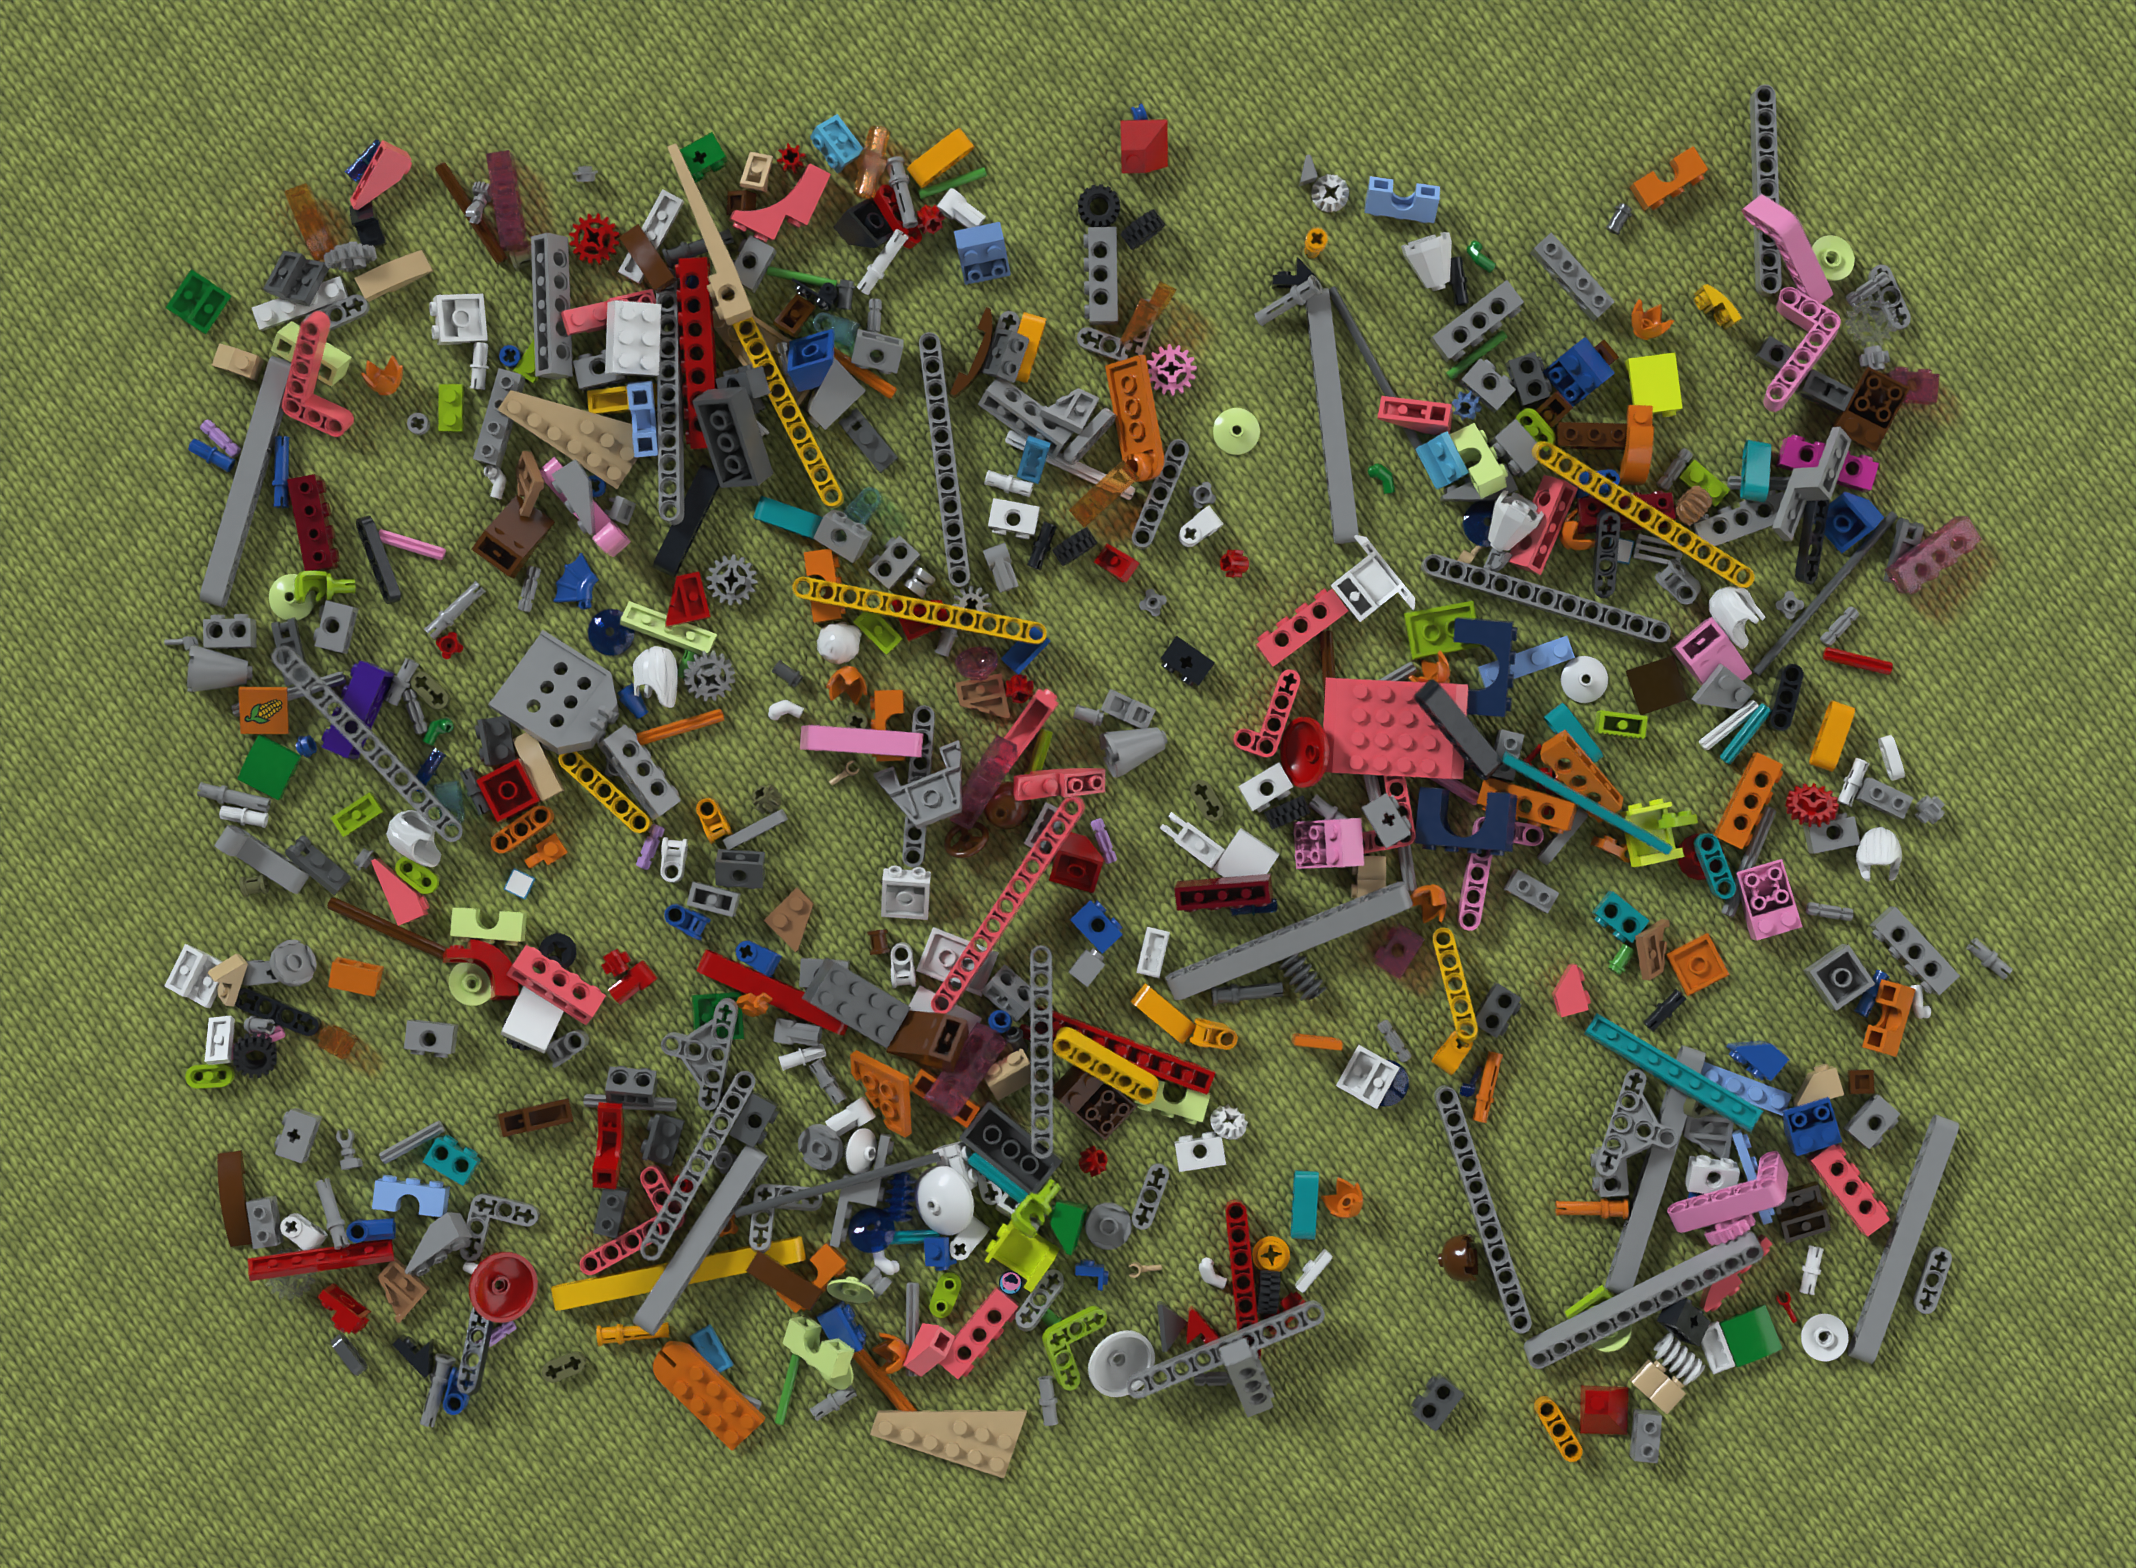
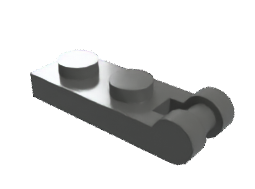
M856 407L851 411L852 414L849 417L841 419L838 423L875 468L882 473L898 457ZM859 421L862 427L855 432L851 426Z
M1905 518L1898 519L1896 535L1883 579L1884 582L1901 587L1909 586L1924 530L1923 524L1918 522L1910 523ZM1907 532L1911 534L1910 539L1906 538Z
M289 618L287 622L283 623L279 621L271 623L276 649L282 646L290 647L306 663L296 618ZM289 631L291 637L283 638V632ZM281 650L278 653L280 663H289L291 659L289 652ZM297 668L294 675L298 681H305L308 674L304 668ZM282 672L285 686L294 685Z
M300 836L296 840L295 845H291L285 850V854L290 860L334 896L351 879L350 875L314 847L306 836ZM301 851H303L305 854H307V856L304 857V856L301 854Z

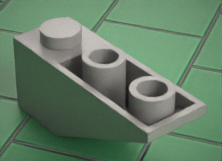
M575 459L551 474L554 478L552 484L559 494L563 492L567 498V501L564 503L570 513H576L580 520L577 524L584 534L588 532L589 535L595 536L592 482L579 461Z
M1504 464L1508 477H1505L1506 488L1481 499L1471 482V478L1468 477L1464 480L1466 484L1458 488L1455 484L1443 490L1445 495L1441 496L1440 500L1495 502L1503 490L1508 491L1507 495L1515 492L1518 487L1506 464Z
M447 1212L429 1225L405 1270L406 1274L422 1276L428 1273L430 1267L434 1264L445 1261L448 1258L447 1255L452 1251H457L465 1246V1242L471 1239L472 1236L461 1213Z

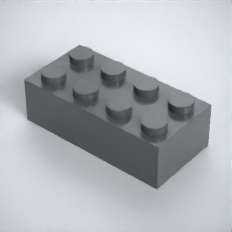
M746 387L709 389L693 400L721 488L759 486L773 475Z
M825 958L802 997L805 1001L885 1048H888L911 1008L828 958Z
M990 1099L959 1137L961 1141L1027 1192L1028 1195L1030 1193L1036 1194L1063 1161V1158L1053 1150L1047 1158L1036 1157L1031 1148V1132ZM1042 1141L1037 1142L1035 1145L1036 1150L1041 1153L1049 1149Z

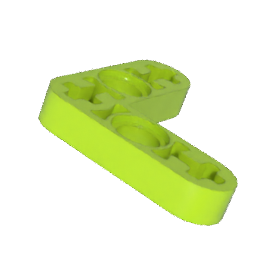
M1090 1306L1048 1327L1043 1332L1042 1341L1056 1380L1065 1390L1071 1391L1076 1389L1081 1380L1069 1344L1102 1328L1107 1321V1314L1098 1306ZM1097 1313L1098 1316L1096 1317V1321L1094 1322L1092 1321V1319L1094 1318L1093 1314ZM1075 1322H1079V1330L1076 1333H1070V1326ZM1056 1334V1335H1057V1337H1055V1340H1056V1341L1053 1343V1342L1051 1341V1340L1053 1339V1336H1052V1335ZM1066 1353L1065 1362L1057 1364L1056 1359L1058 1355ZM1064 1370L1072 1376L1069 1383L1066 1382L1067 1375Z

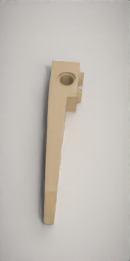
M677 144L668 146L669 153L717 272L708 276L711 284L707 285L711 298H717L719 306L715 307L720 320L725 319L728 326L750 318L754 314L733 261ZM727 293L735 294L731 301L723 300Z

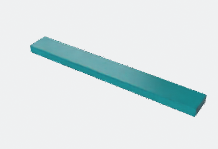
M1505 751L1502 756V761L1506 765L1666 855H1669L1673 847L1666 841Z
M1596 1013L1584 1035L1750 1133L1763 1113V1110Z

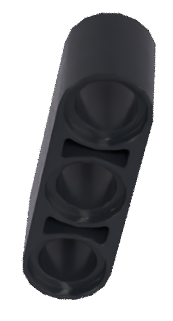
M1796 664L1785 665L1778 671L1769 705L1772 712L1766 719L1767 727L1772 731H1784L1792 723L1804 675L1802 668ZM1788 669H1792L1795 672V679L1792 682L1786 678V671ZM1783 691L1787 692L1790 697L1787 704H1783L1780 701V694ZM1777 714L1781 715L1784 719L1781 727L1776 726L1774 723V717Z

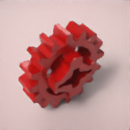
M590 213L587 214L588 220L585 221L580 217L579 221L581 224L579 226L576 224L572 225L576 230L575 233H569V236L574 239L569 242V245L576 247L573 250L574 255L581 254L580 261L584 262L588 259L589 265H593L594 260L599 265H602V259L604 258L610 262L609 255L611 253L617 255L614 247L621 245L616 240V238L621 236L620 233L613 232L617 226L615 223L609 225L610 219L608 217L602 220L599 213H597L595 218ZM590 225H601V227L597 229L592 228ZM584 231L583 240L580 241V235ZM590 232L598 237L600 247L592 242ZM608 238H610L609 245H608V247L606 248V247H605V245H606V240H607ZM594 250L598 251L599 254H589L586 252Z
M1804 783L1802 788L1795 786L1794 791H1789L1785 807H1787L1786 813L1792 814V820L1799 819L1800 825L1804 822L1808 823V827H1811L1812 824L1821 827L1822 822L1829 825L1830 819L1835 820L1839 804H1837L1838 798L1832 797L1833 791H1824L1825 786L1816 788V784L1813 783L1812 787H1808Z

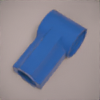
M358 1219L347 1227L346 1235L350 1241L355 1243L395 1239V1219ZM355 1225L363 1227L364 1235L362 1237L354 1234L353 1228Z

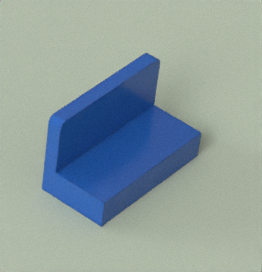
M1036 627L1032 628L1029 632L1033 640H1039L1043 636ZM1046 638L1039 645L1017 641L1001 660L1019 675L1051 641Z

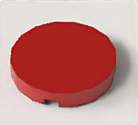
M1692 834L1686 837L1678 846V848H1682L1684 857L1677 858V864L1681 872L1687 877L1695 880H1706L1693 845L1694 839L1699 834ZM1707 837L1701 841V847L1705 851L1711 847V841ZM1716 859L1711 861L1709 865L1710 870L1713 873L1719 870L1720 864Z

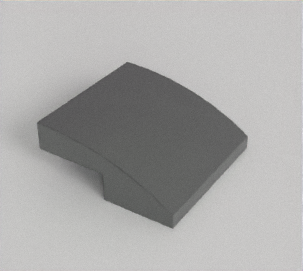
M283 251L263 290L281 299L310 306L329 268L326 267L325 262L306 259L301 253Z

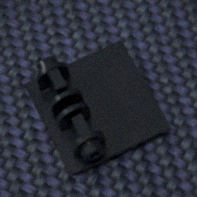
M792 278L797 294L807 300L809 297L813 298L817 303L816 305L826 312L829 310L836 312L834 304L838 299V293L832 283L827 282L823 284L819 292L816 293Z

